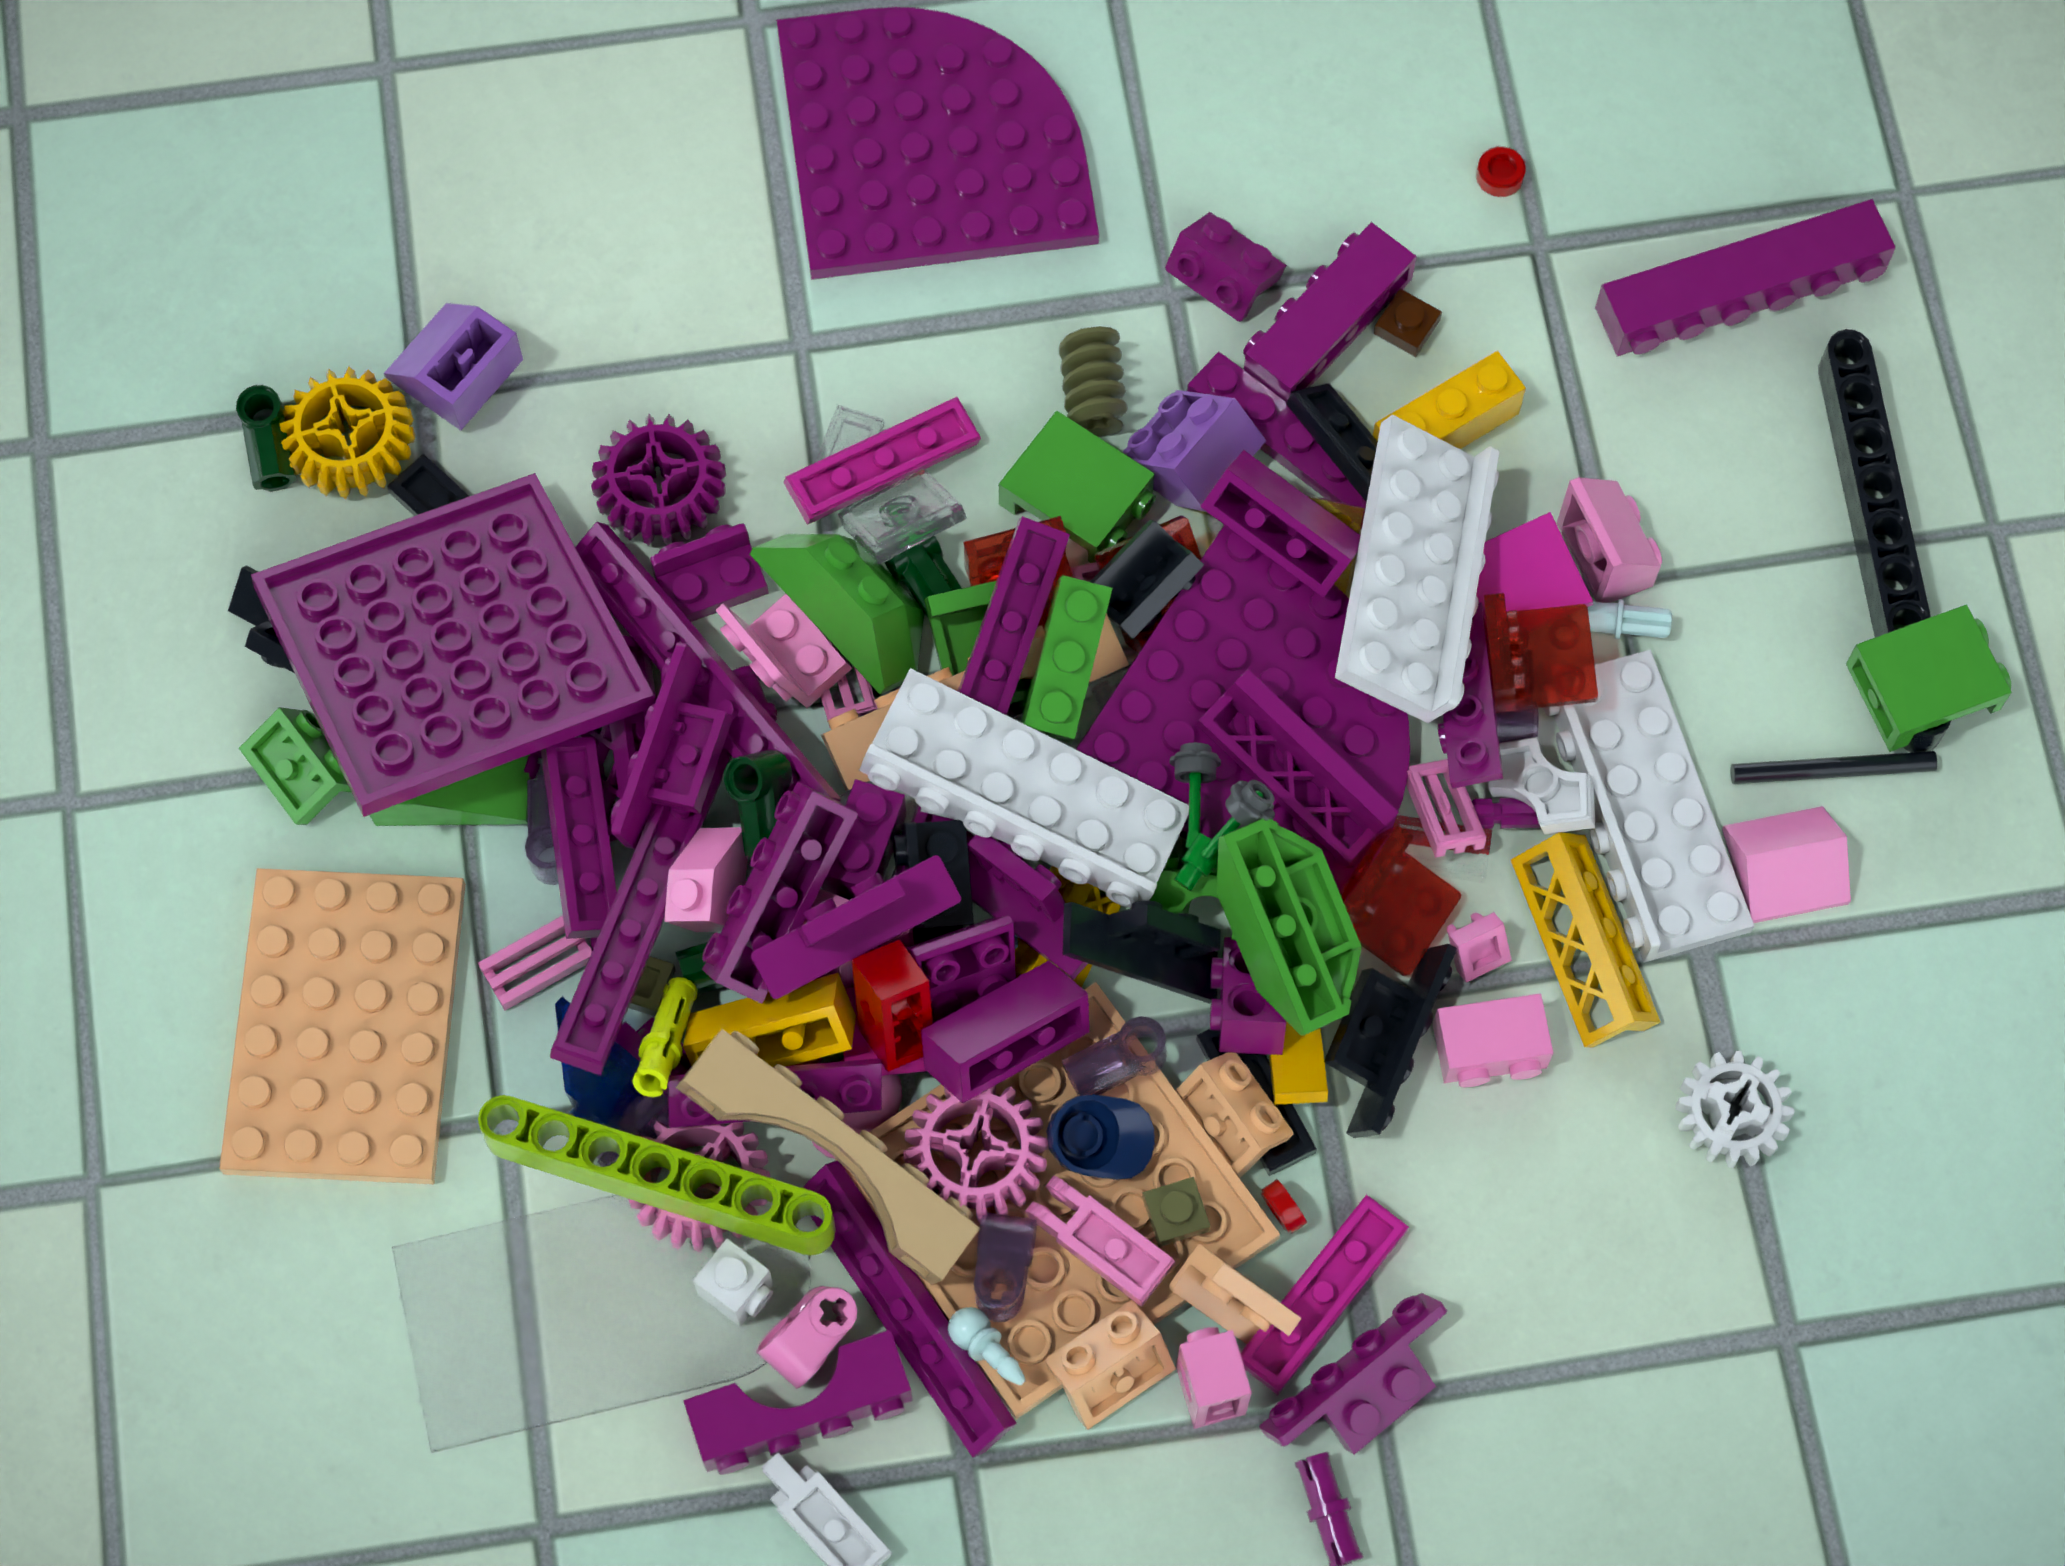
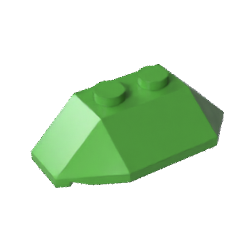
M785 534L753 547L749 555L880 695L901 686L910 668L918 671L924 612L913 597L860 541L839 534Z
M1260 819L1219 837L1216 893L1256 990L1300 1035H1306L1348 1015L1351 1006L1349 998L1356 980L1362 946L1322 849L1296 833L1279 826L1272 819Z

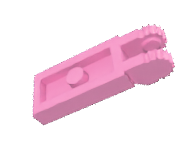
M1053 1176L1046 1184L1050 1194L1059 1202L1076 1211V1213L1066 1224L1052 1214L1048 1208L1033 1201L1026 1209V1214L1043 1230L1056 1237L1058 1244L1142 1307L1173 1268L1175 1260L1089 1195L1086 1198L1062 1179Z

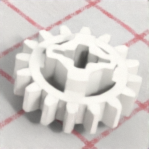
M1736 1051L1730 1063H1726L1720 1052L1715 1053L1710 1060V1068L1699 1062L1692 1071L1695 1079L1686 1077L1680 1090L1688 1096L1679 1098L1675 1110L1688 1113V1115L1681 1120L1678 1127L1680 1131L1693 1130L1695 1133L1694 1138L1689 1144L1691 1149L1698 1148L1702 1144L1709 1148L1707 1161L1712 1162L1720 1153L1726 1155L1728 1168L1735 1166L1739 1156H1744L1749 1166H1753L1759 1160V1150L1769 1157L1772 1156L1778 1148L1775 1140L1784 1141L1789 1134L1790 1129L1781 1122L1790 1121L1794 1115V1108L1782 1105V1102L1791 1094L1790 1087L1777 1088L1774 1083L1780 1075L1778 1069L1767 1074L1761 1071L1763 1058L1758 1056L1751 1065L1744 1064L1742 1051ZM1724 1078L1738 1079V1081L1725 1085L1717 1080ZM1757 1089L1764 1097L1767 1106L1762 1104ZM1739 1094H1742L1743 1097L1739 1103L1741 1106L1738 1117L1735 1116L1731 1124L1728 1125L1730 1104L1735 1102ZM1702 1112L1708 1115L1713 1130L1706 1123ZM1742 1134L1753 1137L1743 1141L1731 1140L1732 1137Z

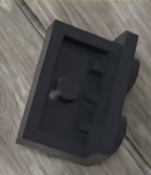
M1149 520L1090 582L1112 588L1106 612L1107 616L1114 625L1134 639L1139 632H1145L1155 625L1161 616V610L1174 596H1177L1182 589L1188 590L1196 580L1195 575L1204 564L1190 550L1175 541L1159 523Z

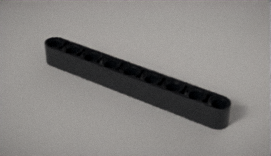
M1844 329L1837 331L1831 336L1818 365V375L1874 637H1878L1894 631L1893 625L1895 624L1908 626L1930 618L1931 615L1872 346L1868 338L1856 330ZM1836 356L1847 357L1854 364L1842 363ZM1845 400L1857 401L1863 408L1851 407ZM1855 444H1864L1873 453H1864L1858 450ZM1864 489H1874L1878 491L1883 496V498H1873L1869 496ZM1880 533L1888 536L1893 544H1884L1878 541L1874 534ZM1883 579L1897 581L1902 585L1903 590H1894L1888 587ZM1951 721L1933 727L1934 730H1925L1914 734L1910 743L1903 748L1909 752L1932 751L1941 741Z

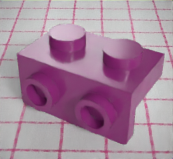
M1208 212L1180 232L1165 265V270L1235 320L1242 321L1247 317L1255 298L1280 280L1287 265L1274 257L1266 247L1255 244L1235 230L1230 222Z

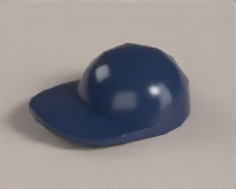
M1082 1095L1066 1101L1052 1113L1046 1130L1048 1149L1059 1165L1071 1172L1091 1177L1113 1180L1132 1178L1145 1169L1151 1160L1155 1145L1154 1127L1150 1116L1138 1103L1123 1098L1102 1095Z

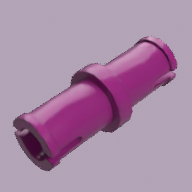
M1323 1452L1307 1457L1306 1460H1299L1295 1462L1296 1469L1298 1468L1311 1509L1307 1511L1310 1522H1316L1329 1560L1328 1565L1343 1566L1364 1557L1362 1552H1360L1347 1511L1352 1509L1349 1499H1342L1329 1460V1453Z

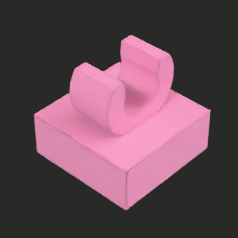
M1494 912L1485 917L1479 913H1474L1470 915L1472 923L1458 930L1453 924L1447 926L1450 945L1457 948L1454 955L1456 971L1466 983L1512 961L1504 923Z

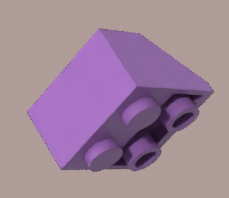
M446 303L384 372V376L461 431L523 361V356L516 332L478 306Z
M1176 390L1162 400L1158 407V412L1146 426L1136 431L1130 437L1128 446L1122 453L1155 473L1153 490L1175 506L1205 511L1200 507L1230 464L1243 450L1254 456L1266 442V439L1235 398Z

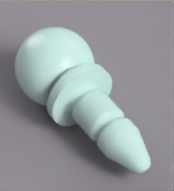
M965 1307L956 1311L948 1324V1333L952 1341L961 1349L967 1350L969 1356L974 1361L984 1359L993 1369H997V1373L1002 1378L1017 1385L1024 1384L1025 1376L1018 1362L1013 1357H1010V1354L999 1344L1001 1333L996 1328H991L987 1315L974 1307Z

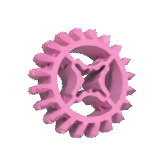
M996 1085L965 1103L960 1102L945 1087L946 1100L944 1102L936 1095L929 1094L926 1097V1104L932 1114L923 1110H915L912 1115L913 1121L920 1128H910L905 1131V1141L914 1145V1147L904 1150V1162L916 1165L914 1167L929 1179L926 1187L939 1194V1197L946 1201L950 1196L960 1202V1208L962 1205H965L967 1208L976 1209V1218L980 1223L987 1220V1207L994 1206L1000 1218L1007 1216L1008 1209L1005 1200L1008 1198L1015 1205L1022 1207L1026 1203V1197L1020 1187L1036 1191L1039 1187V1179L1031 1172H1042L1047 1167V1160L1038 1155V1153L1048 1149V1140L1046 1137L1036 1135L1043 1129V1121L1040 1117L1027 1118L1032 1111L1031 1102L1024 1100L1012 1106L1016 1090L1008 1087L999 1097L995 1095ZM966 1114H974L971 1123L966 1128L961 1130L946 1129L945 1134L939 1133L953 1119ZM992 1116L1004 1122L1013 1131L1021 1150L1008 1148V1142L1001 1141L991 1134ZM982 1130L984 1151H980L978 1158L974 1159L973 1167L970 1171L968 1150L972 1149L974 1142H977L979 1131ZM932 1150L943 1152L944 1158L955 1161L961 1167L959 1185L950 1181L938 1170L931 1156ZM1006 1167L1013 1168L999 1182L977 1188L981 1176L991 1170L1005 1171Z
M656 1120L654 1130L657 1138L653 1139L649 1136L641 1135L642 1138L680 1150L694 1146H705L693 1154L724 1163L727 1157L731 1155L740 1165L741 1169L771 1178L770 1172L763 1169L768 1163L767 1154L763 1150H756L759 1141L755 1133L743 1135V1122L729 1123L726 1127L725 1124L667 1128L664 1123ZM662 1167L653 1168L648 1171L643 1180L649 1183H656ZM713 1183L703 1184L697 1188L694 1196L699 1199H710L718 1194L721 1187ZM628 1199L631 1208L641 1209L637 1215L640 1225L645 1227L654 1224L652 1233L653 1237L658 1241L671 1233L672 1246L678 1250L684 1245L687 1238L692 1239L693 1248L699 1253L703 1250L705 1238L712 1237L717 1248L724 1242L722 1233L728 1230ZM757 1199L752 1201L745 1208V1212L758 1216V1212L753 1206L766 1205L767 1200ZM730 1231V1233L736 1238L741 1239V1236H743Z

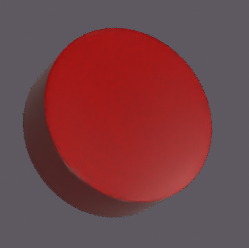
M1499 146L1488 149L1482 154L1476 170L1477 183L1489 195L1495 197L1510 196L1516 193L1523 184L1526 172L1525 161L1517 151L1508 147Z
M1278 1179L1261 1189V1195L1265 1203L1287 1233L1290 1232L1292 1234L1307 1224L1301 1210Z

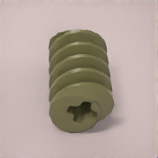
M1101 326L1083 328L1072 332L1059 345V355L1062 359L1060 369L1064 377L1062 389L1066 395L1064 408L1068 413L1067 417L1097 437L1120 432L1124 425L1117 418L1126 414L1128 410L1126 402L1120 399L1125 395L1126 388L1123 383L1118 382L1124 375V369L1121 365L1116 364L1121 360L1122 351L1114 346L1119 342L1120 334L1116 329Z

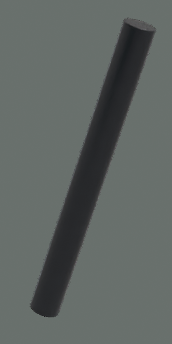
M1935 751L1738 763L1731 764L1730 776L1732 784L1931 772L1937 770V756Z

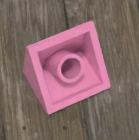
M1823 806L1723 826L1722 831L1732 866L1753 923L1848 905L1851 902L1847 836Z

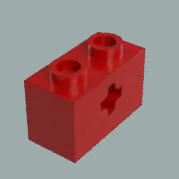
M900 939L880 948L872 949L852 959L859 1032L878 1059L880 1058L882 1065L887 1072H890L922 1058L921 1030L933 1024L929 979Z

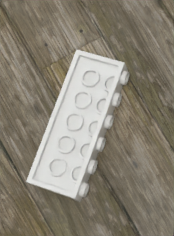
M1392 414L1381 422L1335 678L1426 723H1430L1446 712L1455 709L1464 694L1463 673L1465 661L1469 656L1472 646L1469 636L1472 618L1479 603L1476 593L1479 575L1485 564L1483 550L1486 532L1492 522V513L1490 512L1492 495L1499 479V472L1497 471L1499 450L1489 446L1474 457Z
M1651 649L1563 674L1560 666L1549 668L1544 684L1539 689L1541 703L1546 715H1554L1559 732L1556 733V742L1562 760L1564 762L1570 761L1574 772L1590 774L1594 783L1595 828L1589 829L1590 837L1597 854L1604 853L1610 869L1606 874L1608 888L1612 898L1615 901L1621 900L1627 915V918L1624 919V930L1631 948H1639L1643 962H1648L1751 933L1754 928L1753 920Z
M911 668L872 744H870L859 771L867 774L869 780L878 787L891 791L898 789L914 797L917 804L925 810L936 814L946 813L961 820L963 825L972 833L982 837L993 836L1011 845V849L1017 855L1032 861L1040 859L1058 868L1059 873L1069 881L1077 884L1089 883L1105 891L1107 897L1114 903L1131 908V904L1134 902L1149 901L1157 887V881L1189 815V805Z

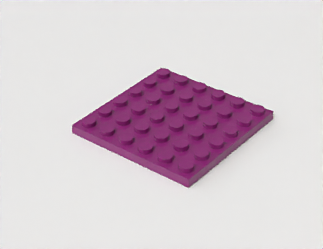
M536 473L251 574L254 589L363 817L648 710L652 704H655L654 694Z

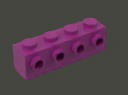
M798 781L793 791L787 790L783 794L775 810L774 817L777 819V822L769 838H762L752 854L750 865L754 868L745 886L739 885L732 893L726 909L729 917L721 933H714L704 949L702 959L706 963L702 970L720 985L761 1004L763 1003L768 990L750 955L754 950L802 926L806 918L803 912L809 910L816 899L858 816L857 812Z

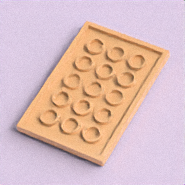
M257 868L219 1168L223 1175L434 1184L466 885L463 878Z

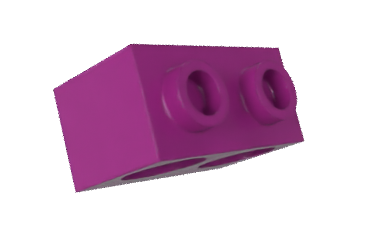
M1224 937L1222 958L1212 957L1211 989H1221L1220 999H1211L1210 1030L1220 1031L1219 1052L1283 1055L1286 1020L1256 990L1236 940H1232V937Z

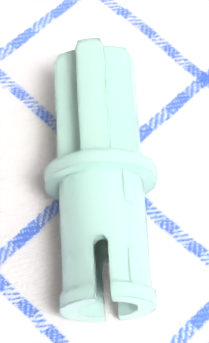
M1619 599L1618 603L1593 602L1592 606L1571 615L1569 631H1593L1615 634V639H1620V634L1666 638L1671 631L1672 613L1669 609L1624 605V599Z

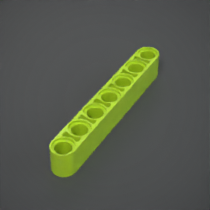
M500 1095L493 1097L485 1102L479 1111V1127L487 1147L494 1155L502 1159L804 1255L820 1254L828 1249L834 1241L836 1230L831 1206L824 1196L816 1192L513 1096ZM515 1120L518 1122L515 1130L509 1134L499 1135L494 1133V1129L502 1121ZM560 1135L569 1138L566 1145L559 1150L549 1151L543 1148L546 1141L551 1137ZM612 1151L619 1154L616 1162L610 1166L599 1167L593 1164L596 1157L603 1152ZM663 1167L670 1170L667 1178L661 1182L649 1183L643 1180L646 1173L653 1168ZM713 1183L721 1187L718 1194L713 1198L699 1199L694 1196L697 1188L703 1184ZM764 1199L772 1203L769 1211L762 1215L755 1216L745 1212L747 1205L754 1200ZM805 1216H818L823 1220L822 1225L815 1231L804 1232L795 1227L798 1221Z

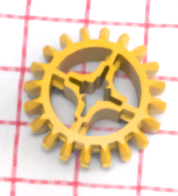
M349 366L342 378H337L336 374L328 369L327 381L321 384L310 377L308 382L310 391L308 393L299 390L294 391L293 397L297 405H284L286 421L279 423L281 431L288 434V437L281 441L284 450L292 452V455L289 457L290 467L295 469L296 475L301 474L300 477L303 484L308 486V488L317 484L320 493L325 496L337 487L339 495L345 500L351 488H358L359 493L366 497L368 493L367 485L373 482L385 489L387 482L384 475L386 473L400 475L402 469L398 460H410L411 450L408 444L415 442V432L413 427H411L414 419L411 410L405 407L404 395L399 391H394L391 382L386 378L377 382L374 373H371L369 369L359 379H357L355 370ZM350 406H362L366 407L367 409L357 410L351 408ZM344 420H347L350 431H353L349 434L352 442L350 446H348L345 436L342 435L345 432ZM376 444L369 452L365 453L370 446ZM339 456L345 460H331L326 457Z

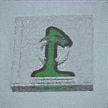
M925 469L907 476L838 513L843 528L878 564L967 519L962 504Z

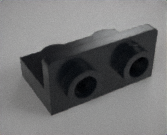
M963 821L905 822L902 824V834L893 835L896 867L904 866L906 871L937 855L941 858L961 896V901L958 904L914 926L913 929L973 925L967 832Z

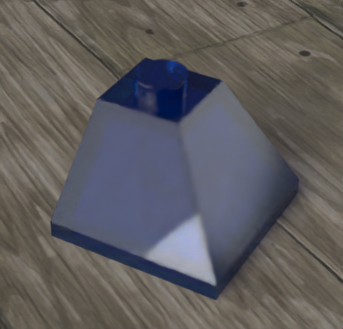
M561 997L555 1003L558 1031L570 1005V1002L564 997ZM616 1041L601 1075L561 1062L565 1093L573 1106L569 1112L570 1115L619 1130L648 1098L640 1094L633 1085V1077L635 1072H637L640 1061Z

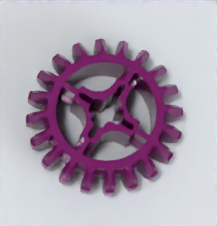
M648 414L645 420L646 426L640 428L629 419L626 425L628 434L623 435L612 430L610 439L613 446L600 445L598 454L601 461L593 462L592 473L596 480L591 484L593 495L598 498L596 502L598 511L602 515H608V523L613 530L623 527L624 535L629 541L640 532H642L643 542L648 546L654 541L655 535H662L664 543L667 545L671 544L673 540L672 534L680 532L681 536L689 541L692 535L690 526L694 524L697 527L706 529L708 525L706 514H718L720 506L717 498L724 497L726 493L725 483L721 481L726 477L725 465L719 461L721 459L720 450L716 444L709 445V435L705 430L694 434V427L689 419L678 428L675 426L674 417L670 414L664 419L663 424H656L654 417ZM663 452L677 454L679 456H682L683 459H672L670 457H667ZM645 456L639 464L630 466L636 460ZM657 466L660 467L661 476L665 480L661 482V494H658L657 485L653 481V479L657 478L655 469ZM689 493L684 499L673 504L678 496ZM628 497H632L633 501H647L655 508L635 504Z

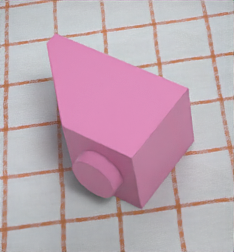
M741 827L699 828L668 871L664 922L694 932L722 931L729 917V914L726 912L729 899L739 885L745 886L748 856H745Z

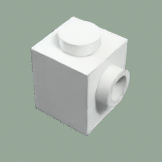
M727 1238L693 1280L698 1296L739 1327H741L749 1315L752 1317L758 1315L773 1294L771 1290L773 1281L770 1270Z

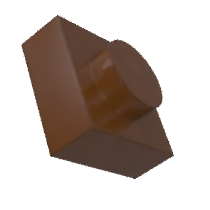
M1400 288L1376 323L1374 334L1416 357L1440 322L1442 311Z

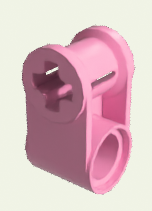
M827 1286L812 1288L790 1313L765 1336L758 1346L756 1353L796 1389L800 1388L818 1371L831 1350L852 1328L857 1317L855 1300L850 1293L841 1288ZM821 1301H836L832 1308L834 1314L837 1315L834 1321H820L824 1314L822 1308L819 1307Z

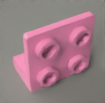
M787 594L783 595L751 625H748L724 603L716 609V612L726 623L720 628L722 634L739 652L743 651L752 661L749 666L762 682L769 688L773 687L786 702L794 697L808 708L821 697L823 692L830 689L853 669L830 640Z

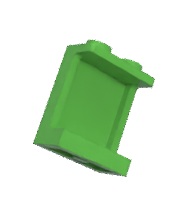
M1056 410L999 482V505L1014 515L1022 507L1052 528L1070 534L1069 539L1088 551V562L1094 563L1102 561L1106 555L1111 558L1115 556L1124 544L1128 534L1125 530L1134 518L1142 520L1148 514L1156 500V495L1153 494L1155 473Z
M997 581L936 594L924 599L941 670L949 667L953 676L965 671L968 663L967 658L971 655ZM1020 679L1018 681L1010 703L1014 705L1015 713L1024 711L1032 679Z
M1967 604L1856 644L1847 660L1846 666L1889 752L1907 746L1914 734L1984 708H1987L1990 713L1999 711L2011 695L2009 673L2002 663L1996 662L1988 646L1989 637L1987 630L1980 619H1974Z

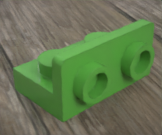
M279 707L238 748L296 825H307L340 791L351 792L316 716L308 710Z

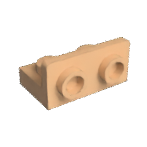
M1227 1052L1201 1063L1175 1090L1239 1178L1269 1149L1286 1142L1293 1135V1130L1282 1117L1278 1108L1274 1106L1237 1053Z
M1201 1244L1196 1246L1169 1285L1170 1290L1227 1331L1233 1330L1234 1335L1246 1344L1249 1343L1259 1329L1267 1332L1272 1324L1290 1336L1302 1319Z
M1134 1301L1125 1303L1045 1359L1048 1369L1063 1386L1076 1417L1087 1430L1176 1370L1160 1331Z

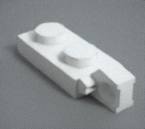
M776 1453L762 1466L763 1473L779 1490L770 1498L776 1505L778 1513L826 1566H881L892 1555L888 1547L818 1471L814 1473L806 1465L797 1473L779 1453Z

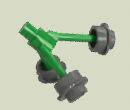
M1204 743L1183 744L1180 746V752L1170 757V764L1175 767L1174 778L1180 782L1189 783V830L1185 846L1188 851L1182 858L1185 864L1174 878L1179 885L1189 891H1192L1202 875L1208 877L1211 871L1217 868L1219 837L1260 819L1273 820L1275 817V812L1272 810L1275 799L1269 788L1256 780H1250L1249 782L1241 780L1231 786V795L1225 802L1226 808L1232 817L1213 839L1200 833L1201 784L1214 781L1216 779V768L1221 765V759L1218 755L1211 752L1212 748L1210 745Z

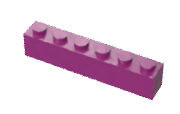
M1869 199L1602 284L1595 309L1617 357L1630 352L1637 355L1644 354L1655 349L1664 341L1677 337L1680 340H1688L1698 336L1711 326L1724 323L1726 326L1735 325L1747 319L1752 313L1768 308L1770 311L1782 310L1790 306L1796 299L1814 294L1815 297H1822L1834 292L1841 285L1855 280H1859L1861 283L1872 281L1886 271L1896 246L1873 199Z

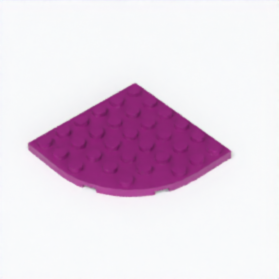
M868 8L776 20L811 280L1099 244V231L1086 152L1073 110L1060 87L1049 73L1029 53L1013 41L991 28L967 18L923 8Z
M1223 524L1200 559L1204 566L1195 575L1196 580L1188 590L1182 589L1175 597L1076 747V750L1189 805V783H1183L1174 778L1175 767L1170 764V757L1180 752V746L1186 743L1210 745L1212 748L1211 752L1217 754L1221 759V765L1216 768V779L1214 781L1201 784L1200 833L1213 839L1232 817L1225 804L1226 799L1231 795V786L1241 780L1249 782L1254 779L1195 723L1249 669L1399 811L1407 783V771L1409 770L1410 732L1408 714L1335 678L1349 598L1336 585H1333L1323 598ZM1229 703L1214 718V721L1228 735H1246L1245 717ZM1255 727L1256 735H1263V734ZM1239 744L1247 752V744ZM1256 744L1257 762L1266 771H1284L1283 753L1273 744ZM1293 764V771H1301ZM1277 780L1285 788L1284 780ZM1294 780L1295 799L1304 807H1321L1320 788L1311 780ZM1274 800V808L1272 810L1275 812V817L1273 820L1279 826L1296 833L1322 849L1344 905H1346L1384 844L1396 817L1383 830L1377 833L1347 866H1344ZM1331 800V807H1339ZM1189 815L1179 834L1186 841L1189 830ZM1314 816L1322 823V816ZM1332 816L1333 835L1349 848L1364 830L1349 816Z

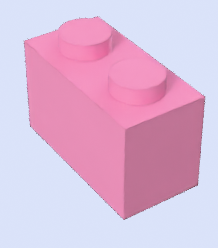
M1541 993L1438 1008L1432 1023L1444 1083L1458 1081L1460 1087H1474L1489 1082L1491 1076L1510 1074L1511 1079L1514 1080L1532 1078L1542 1073L1541 1069L1548 1067L1554 1054Z

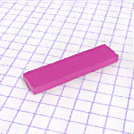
M955 397L786 476L783 483L808 525L978 445L981 437L958 397Z
M1366 1194L1281 1301L1282 1304L1302 1318L1290 1336L1273 1324L1267 1332L1259 1329L1240 1353L1244 1369L1276 1395H1279L1406 1234L1409 1226Z

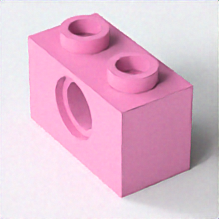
M1209 1327L1187 1335L1188 1342L1180 1344L1176 1369L1193 1428L1196 1429L1246 1415L1252 1392L1233 1330L1219 1333L1218 1327Z

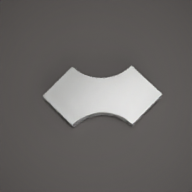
M1538 737L1499 743L1503 779L1488 782V789L1492 797H1510L1529 805L1536 812L1544 835L1595 828L1594 783L1590 774L1567 772L1553 766L1543 756L1542 746Z

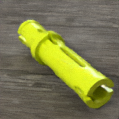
M672 978L668 982L669 985H665L652 1029L640 1044L639 1057L641 1060L633 1077V1085L644 1096L657 1097L662 1095L663 1089H667L671 1070L677 1067L681 1060L682 1046L680 1043L693 1003L697 998L695 984L686 978Z

